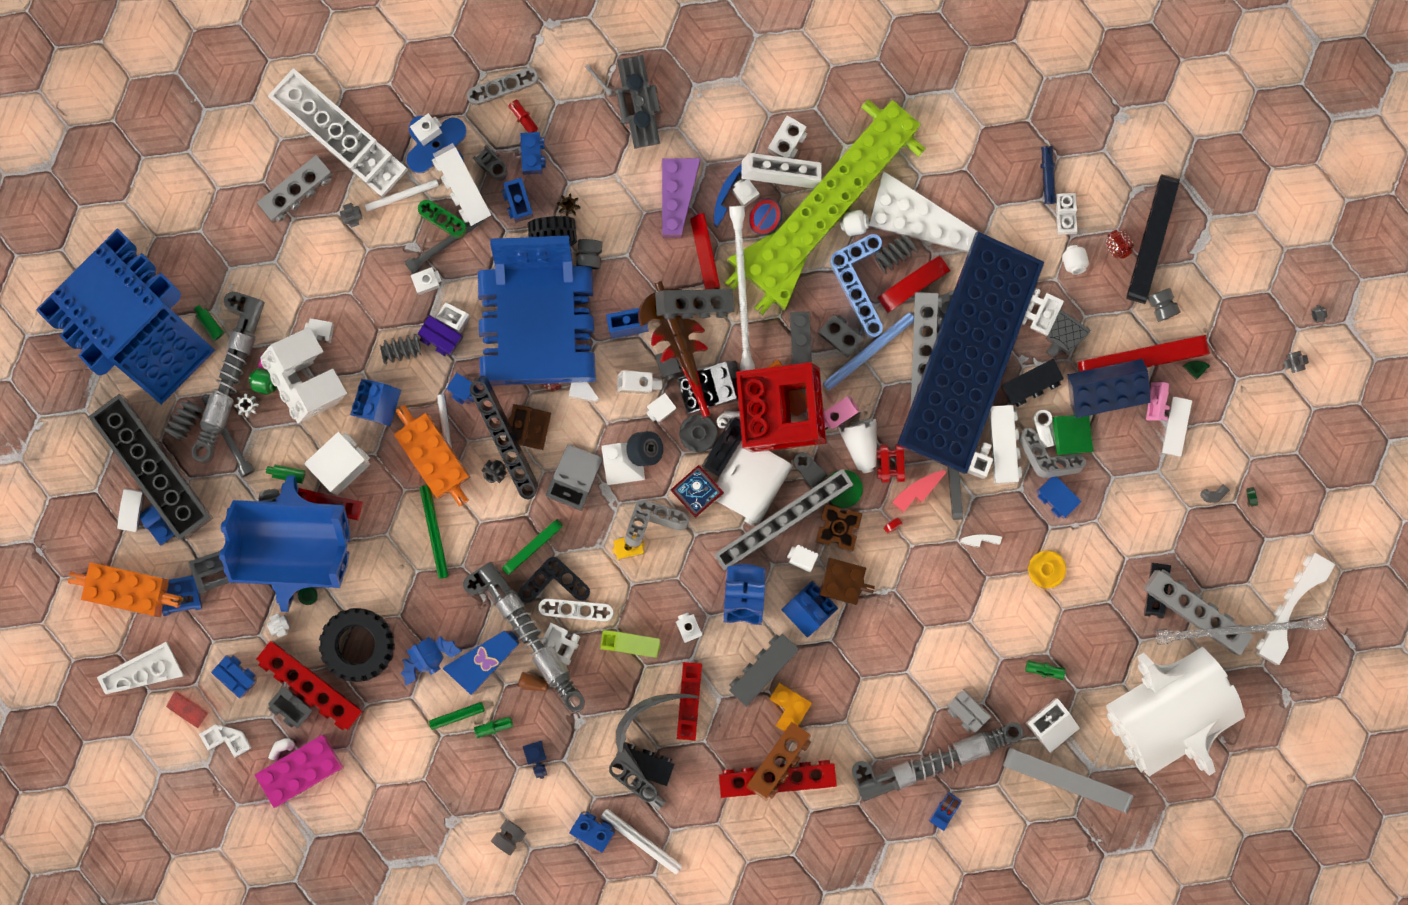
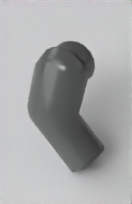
M1222 484L1216 491L1202 490L1200 496L1207 503H1217L1230 490Z

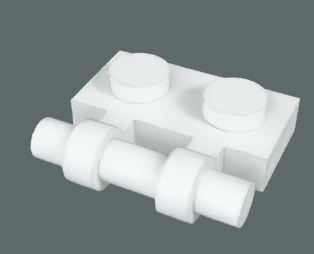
M1035 288L1022 325L1026 324L1027 319L1032 320L1030 328L1048 336L1064 301L1046 293L1044 299L1038 297L1041 291ZM1035 304L1040 305L1036 315L1031 313Z
M550 623L544 635L547 641L544 643L546 639H543L542 644L544 647L553 646L552 648L555 649L557 654L562 644L567 645L564 655L558 654L564 665H570V658L574 650H577L579 646L577 643L580 636L573 634L571 640H568L566 636L569 631Z

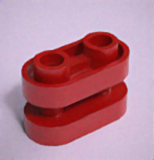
M888 444L880 445V448H877V460H880L881 468H877V479H881V483H889L890 477H896L897 482H905L904 448L895 444V450H888ZM895 457L896 469H889V458Z

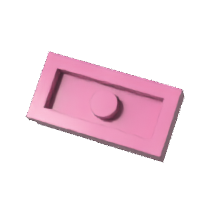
M1151 382V403H1148L1146 420H1168L1169 417H1165L1164 413L1165 410H1170V406L1166 405L1169 383Z

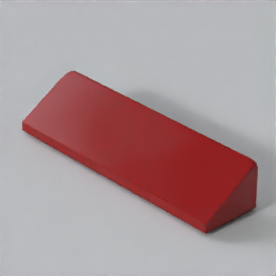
M700 213L692 217L690 222L705 290L719 289L720 283L704 213Z

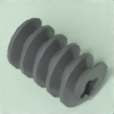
M904 234L900 236L901 241L897 238L894 240L895 245L889 243L888 249L883 247L881 249L882 254L878 251L875 253L876 262L885 274H887L886 267L893 270L892 263L899 266V259L905 262L906 254L912 257V250L918 253L914 244Z
M414 334L413 340L410 339L409 335H406V341L399 337L398 343H396L394 338H391V344L384 340L383 346L380 345L384 364L388 363V358L394 363L396 357L399 361H402L403 355L407 360H410L411 354L414 358H417L418 352L422 356L420 342L416 334Z
M187 400L188 402H180L183 409L177 408L176 410L179 415H172L175 422L168 421L171 428L164 427V431L178 440L180 438L187 439L184 432L192 431L188 425L195 426L196 424L192 419H199L200 417L197 412H204L202 408Z

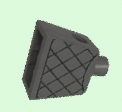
M1060 310L1046 337V340L1051 343L1046 353L1055 359L1061 351L1069 354L1091 330L1063 310Z

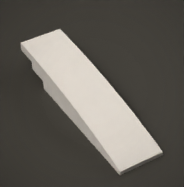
M294 68L268 95L273 102L382 198L407 172L408 169L380 145L376 139Z

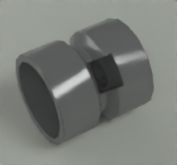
M579 239L577 250L580 254L577 255L576 266H588L594 270L600 269L601 257L598 255L602 253L603 242L593 239Z
M1171 288L1148 297L1151 307L1156 309L1154 314L1158 322L1181 313L1178 304L1172 301L1175 297Z
M506 819L500 827L501 832H496L491 842L511 856L517 848L516 843L521 842L527 833ZM508 832L513 835L512 839L506 836Z

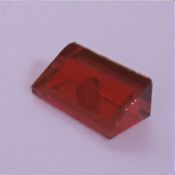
M178 691L173 693L166 706L196 728H199L209 713Z

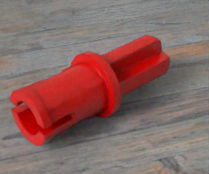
M518 99L512 101L514 104L510 103L508 107L517 117V122L521 123L528 133L537 132L538 127L529 116L530 113L525 111Z

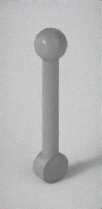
M587 64L585 68L606 90V94L608 96H611L613 94V90L608 88L605 85V83L598 77V75L592 70V68Z

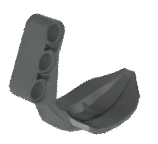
M664 694L653 696L634 705L619 722L616 729L618 753L609 766V773L642 800L651 802L656 799L657 788L644 777L625 742L626 731L630 723L639 713L651 706L674 699H698L697 695ZM619 763L623 766L621 774L613 772L612 767L614 764ZM632 775L637 776L639 783L636 786L629 785L628 777ZM647 787L654 790V795L651 798H646L643 795V790Z

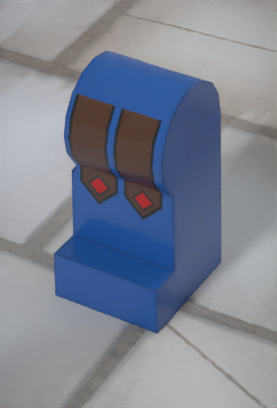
M948 792L928 821L945 831L962 800Z

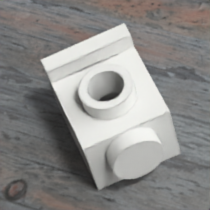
M310 318L309 323L306 322L304 329L310 327L317 341H322L325 338L327 343H331L334 324Z
M687 612L678 616L679 620L676 621L684 643L702 636L694 614L689 615ZM686 623H690L692 625L691 630L688 631L685 629L684 626Z

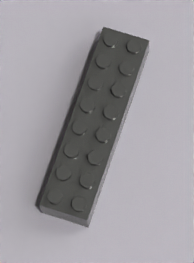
M118 394L88 416L178 540L184 541L213 519L207 508L123 395Z

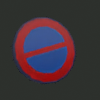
M768 198L758 201L753 206L749 216V223L754 233L766 236L777 230L783 215L779 203Z

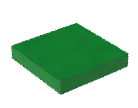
M1075 415L1052 417L1057 455L1093 452L1089 416L1076 418Z

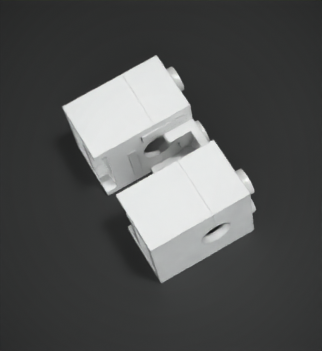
M310 327L271 344L260 357L262 366L268 370L273 385L277 386L282 401L287 404L291 417L298 424L336 406L347 394L334 369L303 383L298 377L297 371L314 363L313 360L323 353Z

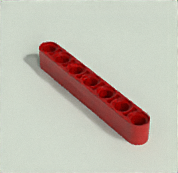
M1206 335L1087 359L1077 363L1079 372L1143 359L1146 368L1205 356L1210 354Z

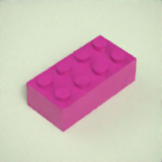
M324 734L256 773L255 777L273 808H277L344 767Z

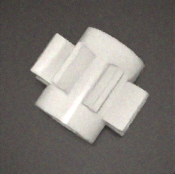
M245 393L244 398L237 397L239 403L234 405V407L240 409L239 415L245 413V416L249 418L250 413L257 414L255 407H258L259 404L253 402L256 399L255 396L249 399L248 394ZM246 401L251 404V406L248 407V410L243 408V405L246 404Z
M277 613L269 617L271 621L267 623V627L272 636L277 634L278 638L288 634L286 630L290 629V625L285 615L280 617Z

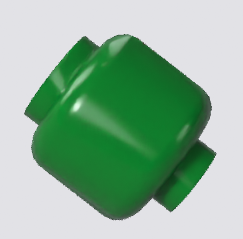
M257 368L249 376L251 389L255 392L269 395L276 391L277 386L273 385L270 378L271 375L266 369Z

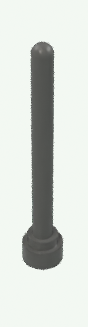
M485 219L472 226L470 223L466 224L467 233L482 224ZM450 235L419 257L409 258L404 263L410 272L414 274L419 271L418 268L421 267L422 263L459 238Z
M207 394L202 396L205 406H207L206 404L209 399ZM225 426L221 434L239 464L238 472L242 478L253 473L255 469L251 463L245 461Z

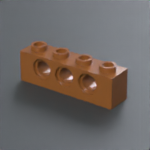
M791 722L752 777L747 788L765 801L769 797L773 799L778 791L777 785L780 781L782 783L785 782L790 774L787 771L791 765L795 767L801 757L798 756L802 750L806 751L810 746L811 735ZM793 742L797 745V749L789 751L786 745ZM778 758H783L786 761V765L778 767L775 761ZM772 774L775 780L772 783H767L764 780L765 775Z

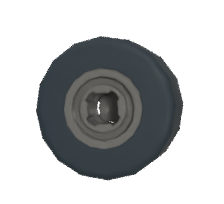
M652 431L637 432L631 435L626 445L628 458L636 466L654 465L660 461L664 452L661 438Z

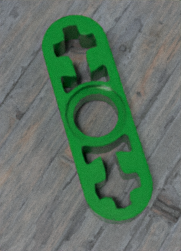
M423 200L419 203L418 212L422 218L455 238H462L466 235L467 227L463 220L430 200ZM430 206V210L434 213V215H432V213L428 211L424 213L423 208H428ZM440 215L448 217L445 223H438L437 218ZM451 222H452L453 225H455L456 227H459V226L461 225V229H462V230H461V231L457 230V231L455 232L454 227L450 225Z

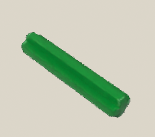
M479 702L429 720L430 728L435 730L485 711L483 703Z

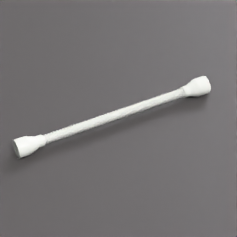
M729 206L733 229L736 230L735 245H737L736 259L738 262L739 304L741 306L740 318L742 321L741 335L743 338L742 350H744L740 371L755 369L749 348L750 341H748L747 295L745 292V265H743L744 251L741 233L745 217V206Z

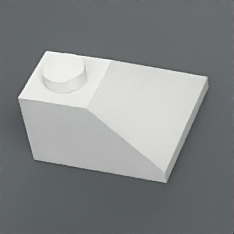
M627 443L601 446L607 485L645 480L644 467L636 466L628 458Z

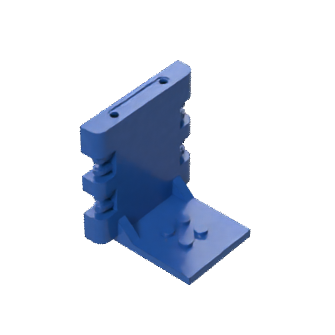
M117 228L36 310L53 328L63 329L60 336L69 346L74 349H82L78 356L94 373L104 375L115 365L162 405L215 349L171 309L180 300L181 292L162 273L157 276L155 265L144 254L141 253L137 256L136 246Z
M569 236L490 239L495 269L478 271V299L484 300L482 301V306L497 307V311H485L482 313L483 319L479 320V337H484L483 343L498 344V348H486L483 350V354L489 356L479 358L480 375L485 376L491 386L596 382L595 354L588 352L591 350V346L576 345V341L589 340L590 334L588 333H594V316L587 315L590 313V309L575 308L574 304L588 303L589 297L586 296H593V271L588 266H573Z

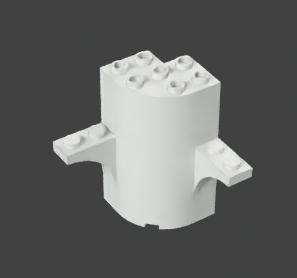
M1204 647L1199 648L1175 663L1167 665L1154 664L1145 653L1137 656L1139 661L1138 668L1143 674V683L1106 705L1108 710L1107 718L1112 723L1111 730L1116 737L1119 736L1122 743L1126 747L1125 754L1130 760L1135 761L1137 768L1141 772L1144 771L1148 776H1151L1185 754L1189 759L1193 758L1197 767L1201 771L1204 770L1209 776L1215 773L1213 761L1209 756L1213 741L1225 729L1245 718L1239 695L1234 685H1231L1226 678L1228 675Z

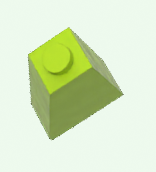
M603 630L600 649L657 658L661 645L659 638Z

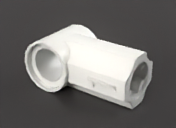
M1047 410L1037 411L1033 415V422L1041 442L1045 448L1056 445L1051 413ZM1041 413L1047 416L1045 424H1041L1038 421V416Z

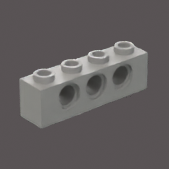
M315 155L260 199L257 204L273 223L276 221L280 222L287 216L286 213L289 210L298 208L305 197L310 198L316 193L315 189L320 185L325 186L331 181L330 177L333 175L319 157ZM310 174L316 176L315 181L312 183L306 182V178ZM295 186L301 187V191L297 195L291 193L292 188ZM285 198V205L278 207V199Z

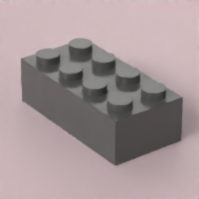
M776 634L768 642L771 646L767 650L763 648L755 656L758 660L753 665L749 663L742 670L745 674L740 679L736 677L729 684L731 687L729 691L746 707L799 651L783 634L780 636Z

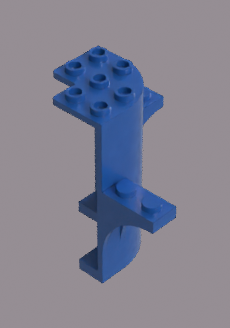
M294 475L287 476L276 502L233 500L230 508L227 509L225 520L221 523V532L224 533L225 545L220 550L219 557L223 562L224 573L227 575L228 581L233 583L271 584L272 589L275 590L276 602L279 603L281 612H289L293 601V594L300 589L307 587L340 588L349 560L347 542H350V530L344 505L316 504L304 500L298 495L299 488Z

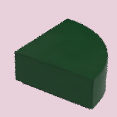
M1190 361L1182 367L1196 380L1210 365L1203 361Z

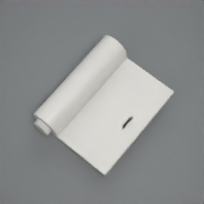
M741 441L716 483L724 492L716 501L745 517L744 522L753 527L755 524L759 525L793 465L770 451L752 453L742 448Z

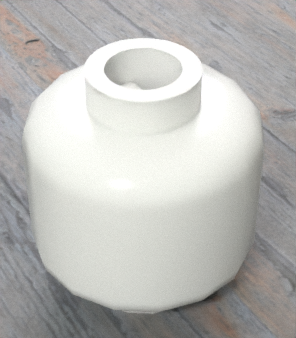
M862 210L846 212L843 219L840 220L841 230L845 231L848 236L866 233V230L869 228L868 215L864 214Z
M1072 245L1067 247V250L1062 255L1067 272L1078 275L1087 270L1089 259L1084 248Z

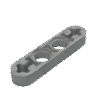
M525 68L472 87L467 92V99L472 105L476 106L531 87L538 81L537 72L533 68ZM527 73L535 75L532 77L533 81L529 82L528 79L522 80L523 85H520L519 78L517 77L521 75V79L526 78ZM515 79L517 81L516 87L508 88L506 86L507 80ZM491 85L499 87L497 94L491 95L488 92ZM483 88H485V93L488 96L487 98H485L484 94L480 95L478 97L479 100L475 101L474 98H470L473 96V92H476L477 94L483 93Z

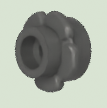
M1316 305L1315 308L1311 309L1314 322L1324 323L1325 318L1328 317L1326 309L1320 305Z

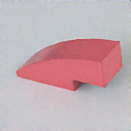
M941 470L919 479L902 491L891 504L903 513L914 499H917L920 503L923 502L946 474V471Z

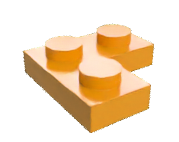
M780 683L769 698V700L785 709L775 725L784 732L791 722L798 726L812 704Z

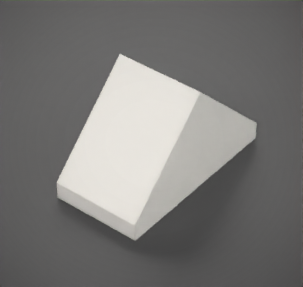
M446 302L436 316L437 320L460 334L471 318L466 312Z
M588 382L571 383L569 398L590 402L599 401V398Z

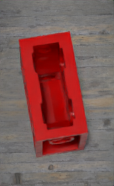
M809 362L736 372L742 448L753 453L827 444L821 374L818 366ZM806 389L809 421L791 423L789 391Z

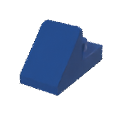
M153 504L139 514L144 527L151 532L160 546L175 536Z

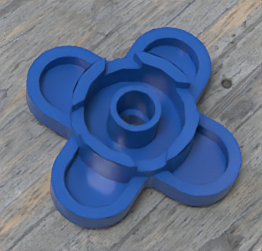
M417 116L412 119L409 124V133L417 145L407 155L408 167L418 174L429 171L434 166L432 159H434L433 153L452 143L456 147L465 139L467 130L463 121L458 118L446 119L441 124L442 126L439 127L442 133L423 146L410 126L424 116ZM435 142L440 143V146L438 148L433 147V144ZM458 151L460 157L462 158V160H463V162H464V158H463L462 154Z

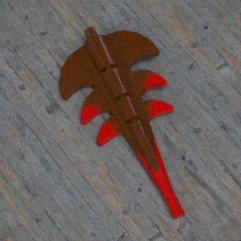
M662 281L655 283L656 293L663 290H682L677 288L664 289ZM655 293L646 297L639 307L638 318L640 326L643 327L650 321L660 322L661 325L653 332L651 345L655 346L658 342L662 341L670 343V346L662 353L661 362L663 363L672 358L678 359L698 401L703 418L708 417L710 412L703 395L693 356L694 352L707 351L708 347L698 340H689L688 337L692 333H703L705 329L695 320L682 319V316H676L675 319H664V316H657ZM676 301V306H677V308L679 309V308H680V305H679V303ZM693 301L694 307L697 308L696 302Z

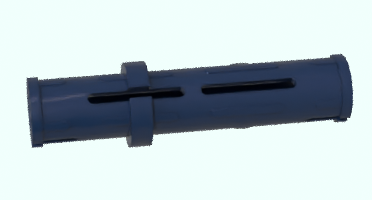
M1053 146L1041 147L1042 164H1040L1041 169H1043L1044 204H1056L1054 177L1056 163L1053 160Z

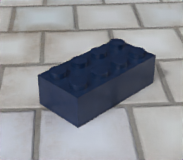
M1143 359L1067 374L1070 406L1076 418L1151 403L1148 370Z

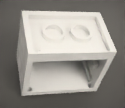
M337 432L304 463L323 485L337 496L371 465L368 461L370 457L361 448H355L357 443L348 434L344 433L342 435L340 432Z

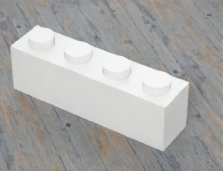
M748 153L742 160L741 179L814 189L821 181V163Z
M1013 405L992 406L989 412L994 484L1017 483L1019 478H1022L1021 467H1018L1017 459H1020V448H1016V440H1019L1018 428L1015 429L1014 422L1017 421V410L1013 409Z

